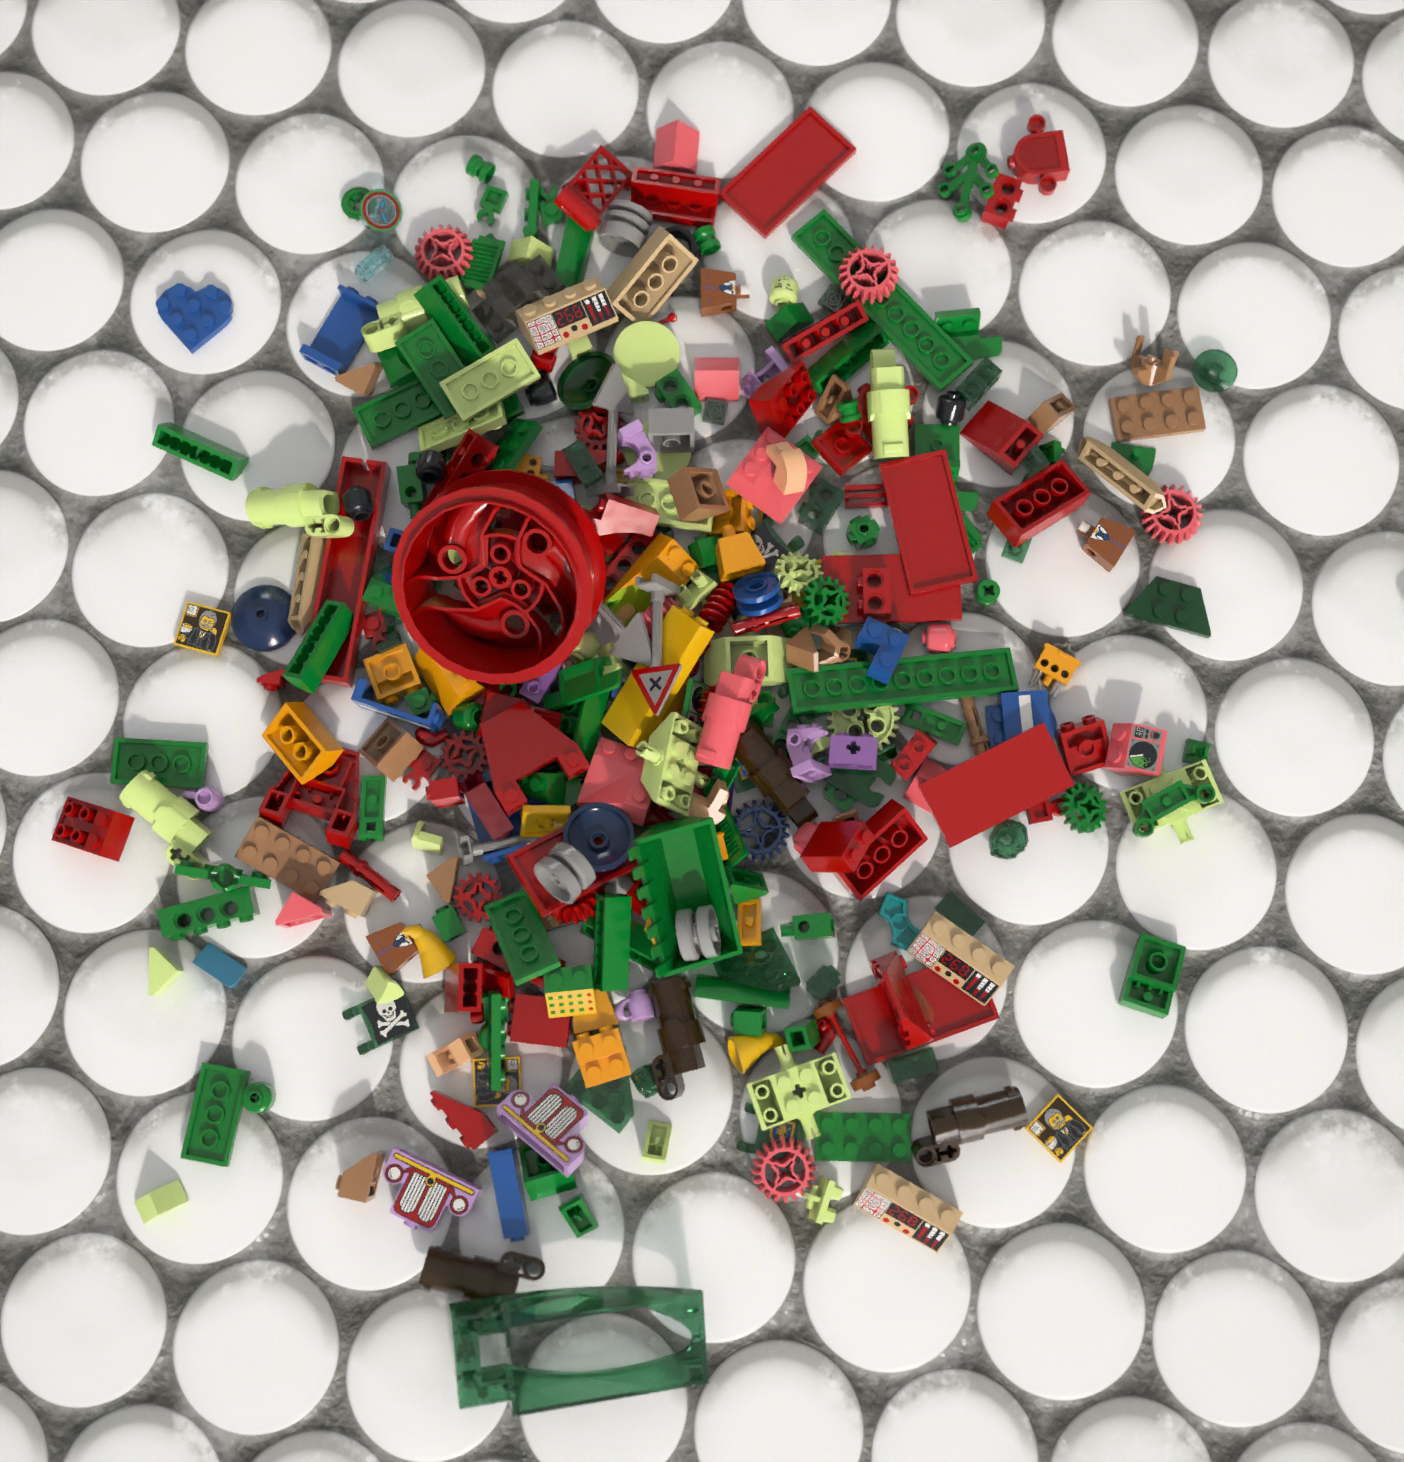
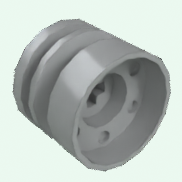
M627 200L611 201L608 212L605 215L606 221L602 224L598 235V241L610 252L634 258L646 242L645 236L650 231L649 227L652 225L653 216L644 207Z

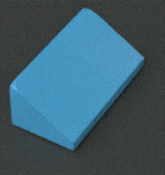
M210 943L192 962L229 988H235L248 969Z

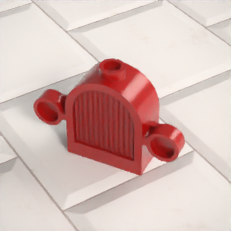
M1033 115L1027 124V130L1031 134L1021 138L1015 146L1013 155L1007 156V167L1012 170L1017 179L1022 180L1026 184H1038V191L1042 195L1049 196L1054 193L1057 182L1066 181L1070 172L1063 130L1043 132L1046 125L1045 118L1041 115Z
M865 383L857 389L859 393L857 396L859 402L857 408L861 412L862 417L845 423L844 433L850 438H856L863 432L873 447L871 422H868L866 394L871 391V384ZM907 385L905 389H909L910 405H913L918 400L919 391L915 386ZM912 415L911 419L908 420V429L912 426V423L914 421Z

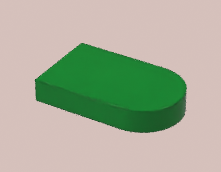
M894 743L883 748L882 751L879 750L877 758L885 762L897 756Z

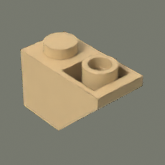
M352 880L321 890L319 895L325 898L324 903L334 908L338 904L345 908V914L356 919L358 915L365 917L378 892Z

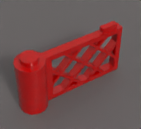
M600 145L568 185L564 187L553 203L586 232L590 229L594 232L602 222L599 219L600 216L609 207L611 201H614L623 188L628 190L631 187L633 172ZM601 154L607 160L608 165H599L597 156ZM586 170H595L597 179L588 178ZM600 170L609 171L611 179H602ZM615 171L623 173L626 176L625 180L616 179ZM575 183L584 184L585 192H579L573 185ZM589 184H598L600 193L590 192ZM603 184L612 185L614 193H605ZM592 198H601V209L593 204Z

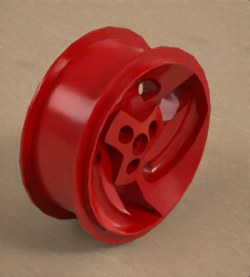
M502 469L480 471L456 480L438 493L429 505L416 514L403 531L394 553L391 582L395 605L403 624L424 653L443 668L466 679L488 684H516L545 675L563 663L579 645L585 630L594 621L603 601L607 569L604 547L595 525L576 500L559 486L534 474ZM501 507L511 508L528 516L520 532L508 528L488 529ZM539 533L543 535L547 540V548L545 550L535 549L530 543L531 534ZM498 548H504L507 555L500 553ZM448 550H456L460 553L463 560L461 565H456L450 560ZM458 579L460 590L468 602L437 593L432 580ZM478 580L485 581L488 588L481 587ZM518 583L525 584L528 591L522 590ZM546 589L560 612L562 632L556 636L548 623L533 610L543 597ZM508 616H520L525 622V627L518 630L510 629L507 624Z

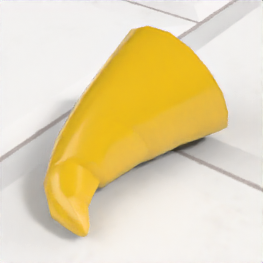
M408 925L401 931V934L409 935L414 939L419 952L423 979L444 970L456 959V955L430 930L419 925Z
M767 1031L762 1036L734 1035L727 1039L729 1056L741 1074H745L762 1054L771 1050V1048L786 1044L785 1040L777 1033Z

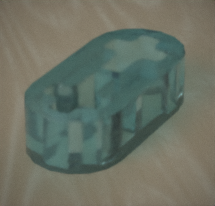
M382 245L363 259L354 271L362 281H367L389 264L394 254L386 245Z

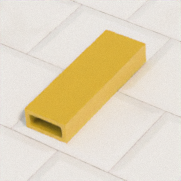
M672 605L663 620L662 666L679 663L682 665V669L658 716L653 714L631 672L601 721L605 727L628 746L636 748L640 742H648L650 735L656 729L715 633L707 627L709 623L699 616L695 618L693 616L695 612L686 606L679 608ZM637 663L633 670L649 668L651 666Z

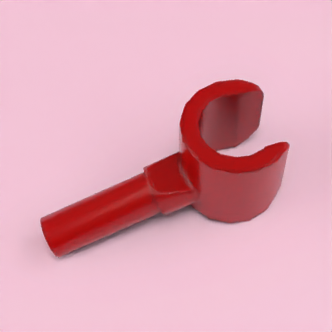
M483 1003L481 1012H470L472 1024L484 1022Z

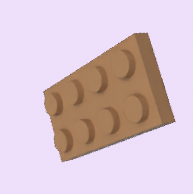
M1198 386L1111 397L1108 400L1115 441L1117 443L1204 432L1206 429Z
M260 815L256 818L234 855L235 858L315 903L320 898V891L326 888L341 863Z

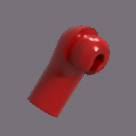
M423 727L415 731V739L420 744L428 747H435L445 742L446 738L450 739L446 729L435 734L426 731Z
M821 1018L817 1021L821 1041L814 1049L824 1055L835 1039V1032L831 1021Z

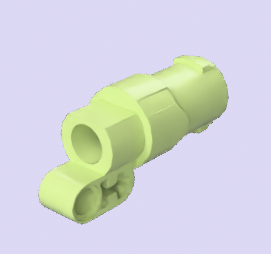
M459 276L445 279L465 308L469 310V302ZM422 285L395 294V299L376 305L380 319L366 324L361 329L370 352L377 353L395 347L397 340L431 319L414 296L422 288Z
M894 349L871 350V391L866 394L868 422H871L873 459L909 457L908 420L911 419L910 391L905 389L904 367L896 366Z
M312 483L289 484L279 489L258 487L252 490L246 498L245 509L249 521L252 525L262 529L272 528L273 525H288L290 527H305V531L310 536L342 538L349 537L355 527L350 517L338 515L340 503L337 492L318 490L316 485Z
M141 771L120 794L119 799L122 801V804L128 809L131 807L153 825L151 829L170 844L165 852L169 863L174 866V863L180 864L181 860H187L186 858L191 857L188 861L197 862L204 868V865L209 864V861L198 850L214 832L197 819L200 813L197 808L182 796L177 797L156 780L157 776L153 772ZM180 848L182 850L180 853L181 856L177 857L176 850ZM186 876V877H188L189 879H193V880L199 879V878H196V877Z

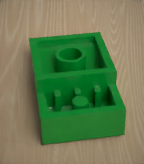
M1141 932L1126 971L1118 1004L1161 1019L1168 1016L1173 993L1177 991L1186 947Z

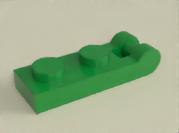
M530 179V187H526L525 196L526 201H529V207L524 210V220L528 222L523 228L524 238L533 236L538 239L539 202L541 197L539 179Z
M916 703L905 704L904 708L906 710L904 715L900 716L899 724L916 730L920 728L931 736L959 746L967 723ZM914 713L921 714L918 721L912 719Z
M362 776L359 822L360 841H367L368 839L384 841L386 776ZM368 823H376L375 830L368 829Z

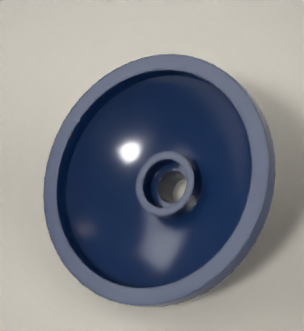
M258 585L245 591L237 599L231 612V626L237 639L246 647L259 652L274 651L285 646L297 632L288 623L292 596L284 589L273 585ZM264 611V617L258 618L259 612Z
M601 802L586 804L578 808L568 818L563 830V842L577 849L591 864L594 872L608 871L620 866L629 857L627 851L633 846V840L635 839L634 828L629 817L618 807ZM600 839L603 843L596 845L594 841Z

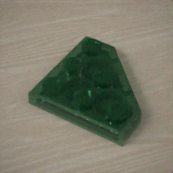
M773 927L762 932V946H742L743 954L712 963L719 979L778 993L801 983Z
M579 1068L563 1089L569 1095L575 1096L579 1103L619 1134L634 1115L630 1075L586 1088L581 1069Z

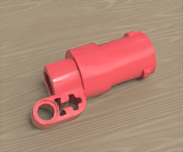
M742 654L737 660L733 674L720 671L715 692H709L702 716V721L705 722L694 756L695 760L730 770L741 732L744 733L752 709L753 704L749 702L754 703L761 689L766 672L765 660Z

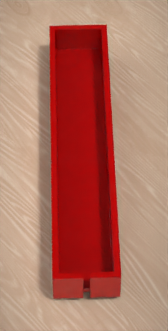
M342 456L335 491L340 503L338 515L346 516L342 496L352 486L368 489L371 492L375 509L367 520H353L355 527L349 537L327 538L311 625L326 600L345 603L353 613L354 620L349 634L320 682L322 684L353 687L363 631L362 627L367 609V603L362 597L373 576L392 471L387 462L367 459L365 464L361 458Z

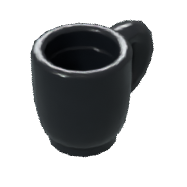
M538 371L541 378L531 383L528 389H525L526 397L531 406L546 405L558 399L555 387L548 374L544 371Z

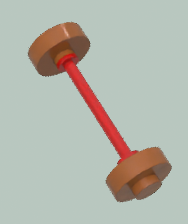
M828 997L818 1002L819 1008L812 1011L816 1020L823 1016L827 1020H831L858 1071L855 1073L857 1078L850 1082L853 1091L862 1089L865 1092L875 1087V1081L881 1078L878 1070L874 1069L868 1072L866 1068H862L835 1017L838 1015L836 1010L844 1006L840 997L834 1000Z

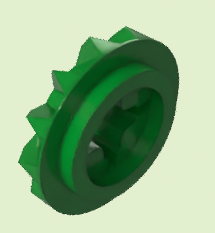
M354 187L343 195L341 207L349 219H355L358 222L363 219L361 207L356 209L353 202L360 203L371 192L369 189ZM376 199L369 203V215L372 212L374 214L375 207L377 206Z

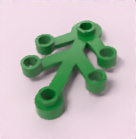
M980 142L971 144L966 149L965 156L955 164L948 163L943 167L945 177L951 179L957 175L959 170L968 165V169L950 183L943 182L938 187L940 196L947 198L963 184L959 203L953 208V215L956 221L960 223L968 221L972 216L968 203L973 183L979 188L983 198L988 199L994 195L992 184L986 183L977 172L978 164L984 168L987 178L994 179L999 175L997 165L990 163L986 158L987 148Z

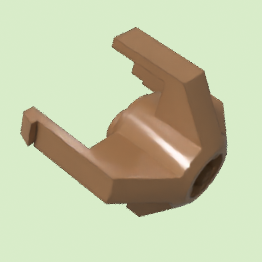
M1138 335L1129 363L1133 376L1140 384L1146 386H1154L1169 381L1176 359L1179 357V352L1165 348L1162 361L1150 354L1145 357L1140 354L1145 336Z
M814 624L809 629L810 632L823 638L820 652L818 653V666L848 663L853 639L850 630L835 625H828V628Z

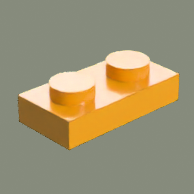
M761 898L751 899L738 904L737 928L741 946H762Z

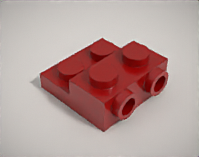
M1086 715L1081 718L1082 722L1076 724L1072 721L1060 724V729L1055 730L1059 750L1063 753L1066 768L1071 777L1105 766L1109 738L1105 722L1100 717Z

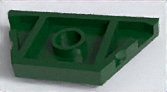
M1156 576L1123 613L1125 616L1207 639L1211 637L1201 588Z

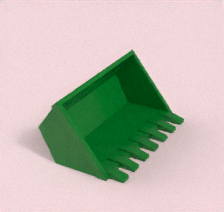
M688 816L655 824L641 836L635 838L633 846L627 852L629 860L637 858L638 865L632 870L634 880L641 878L643 884L637 889V895L639 900L646 898L647 905L641 909L643 919L646 920L650 917L652 923L646 929L648 939L655 937L656 944L650 951L652 958L659 957L661 962L655 968L656 977H668L743 954L714 819L712 817ZM711 904L714 907L719 923L721 954L719 957L706 958L701 953L698 960L686 962L681 955L678 945L676 912L680 909L691 908L696 914L699 906Z

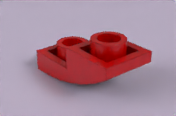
M285 669L264 674L257 678V683L266 691H277V688L285 689L287 679L282 675Z
M483 963L482 989L487 992L499 991L502 997L511 998L515 994L513 976L508 972L496 971V965Z

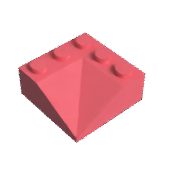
M767 427L736 468L726 485L781 525L823 466L803 452L807 465V479L804 491L783 495L773 481L776 465L766 454L767 445L786 442L787 440L770 427ZM787 441L793 449H797L796 446Z
M601 737L576 805L582 807L596 802L608 803L621 809L629 817L632 824L643 827L653 800L641 782L645 758L636 754V750L639 749Z

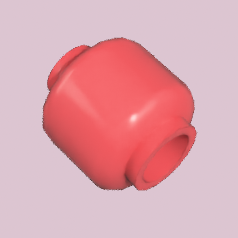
M930 624L927 632L922 634V644L927 645L930 653H950L952 648L956 647V630H952L949 624Z
M815 821L813 823L806 822L795 832L792 839L793 847L799 854H802L820 823Z

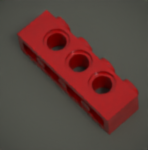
M856 300L778 344L777 347L787 365H792L868 321L869 318L860 301Z
M469 428L446 465L445 477L434 485L422 506L426 507L438 493L460 479L463 474L466 477L480 471H485L489 463L495 458L499 447ZM477 454L476 459L471 462L472 457Z
M653 532L652 536L631 533L629 537L631 540L627 545H621L615 553L617 557L612 563H606V582L614 581L617 584L627 573L619 570L620 565L629 564L632 567L641 556L633 553L634 548L643 547L646 550L658 534ZM605 588L603 600L611 592V590Z
M492 926L489 929L483 927L470 953L510 972L504 955H497L494 951L498 940ZM558 958L561 967L558 968L566 967V961ZM544 975L529 980L545 988Z

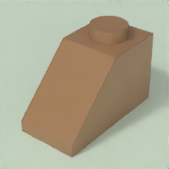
M1061 392L1045 400L1027 420L1041 433L1046 434L1077 408Z

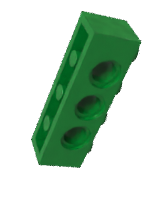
M251 886L156 910L162 938L171 939V942L183 940L186 938V934L193 932L194 935L208 933V928L217 926V929L227 928L234 921L239 920L240 923L254 920L253 916L260 915L255 889ZM234 902L237 909L235 913L230 915L228 913V906ZM211 908L214 915L211 920L207 921L205 919V912ZM185 915H189L191 918V922L187 927H184L182 924V919Z

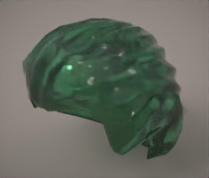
M1007 819L995 825L988 839L990 855L1008 860L1016 858L1018 854L1024 852L1029 841L1025 824L1020 821Z

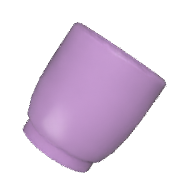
M202 787L197 792L186 790L182 793L183 798L195 801L197 807L207 813L219 811L224 804L223 794L213 787Z
M647 989L628 993L629 997L620 1001L615 1008L616 1017L622 1021L630 1019L631 1022H637L656 1016L653 1001L649 998ZM626 1003L629 1015H625L624 1013V1005Z

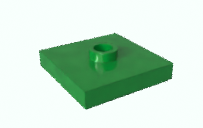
M914 425V456L946 449L948 460H960L959 425Z

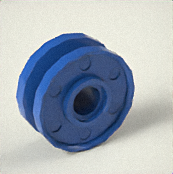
M756 572L739 579L732 589L738 611L747 616H761L777 609L784 600L778 576L770 572Z

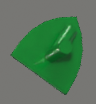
M1111 442L1113 450L1149 476L1155 460V448Z

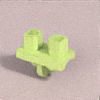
M698 569L690 576L692 583L688 587L684 584L679 585L680 595H676L674 601L680 607L686 606L691 610L695 609L698 605L703 607L710 592L718 586L713 579Z
M820 1176L818 1184H812L810 1192L805 1191L804 1195H801L807 1198L805 1208L809 1209L807 1218L819 1224H823V1222L833 1223L836 1210L828 1207L831 1198L839 1201L844 1189L836 1185L835 1181Z

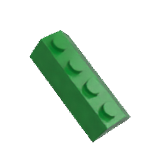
M610 691L553 711L562 714L559 731L579 746L589 766L597 747L602 727L601 721L604 718ZM556 760L540 769L563 772ZM588 770L578 775L577 778L585 779Z

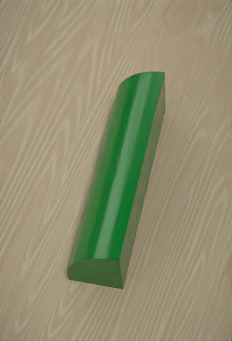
M567 217L550 295L581 283L585 278L595 231L593 232L590 229L586 232L570 217Z
M441 274L414 294L429 317L434 319L466 367L495 350V347Z
M869 320L859 325L807 369L812 386L819 397L822 396L833 374L845 382L870 360L871 350L883 349L889 344L880 325Z
M172 422L158 424L152 446L230 481L236 480L242 474L250 458Z
M331 600L325 601L282 674L285 679L299 689L311 694L315 693L353 625L354 615L345 603Z
M596 893L593 974L595 988L602 992L628 990L632 900L630 895Z
M588 916L587 921L582 923L580 933L593 940L595 918ZM631 919L629 959L655 973V968L661 962L659 957L652 958L650 949L654 944L651 939L647 938L645 926Z
M697 974L694 997L789 1009L790 986Z

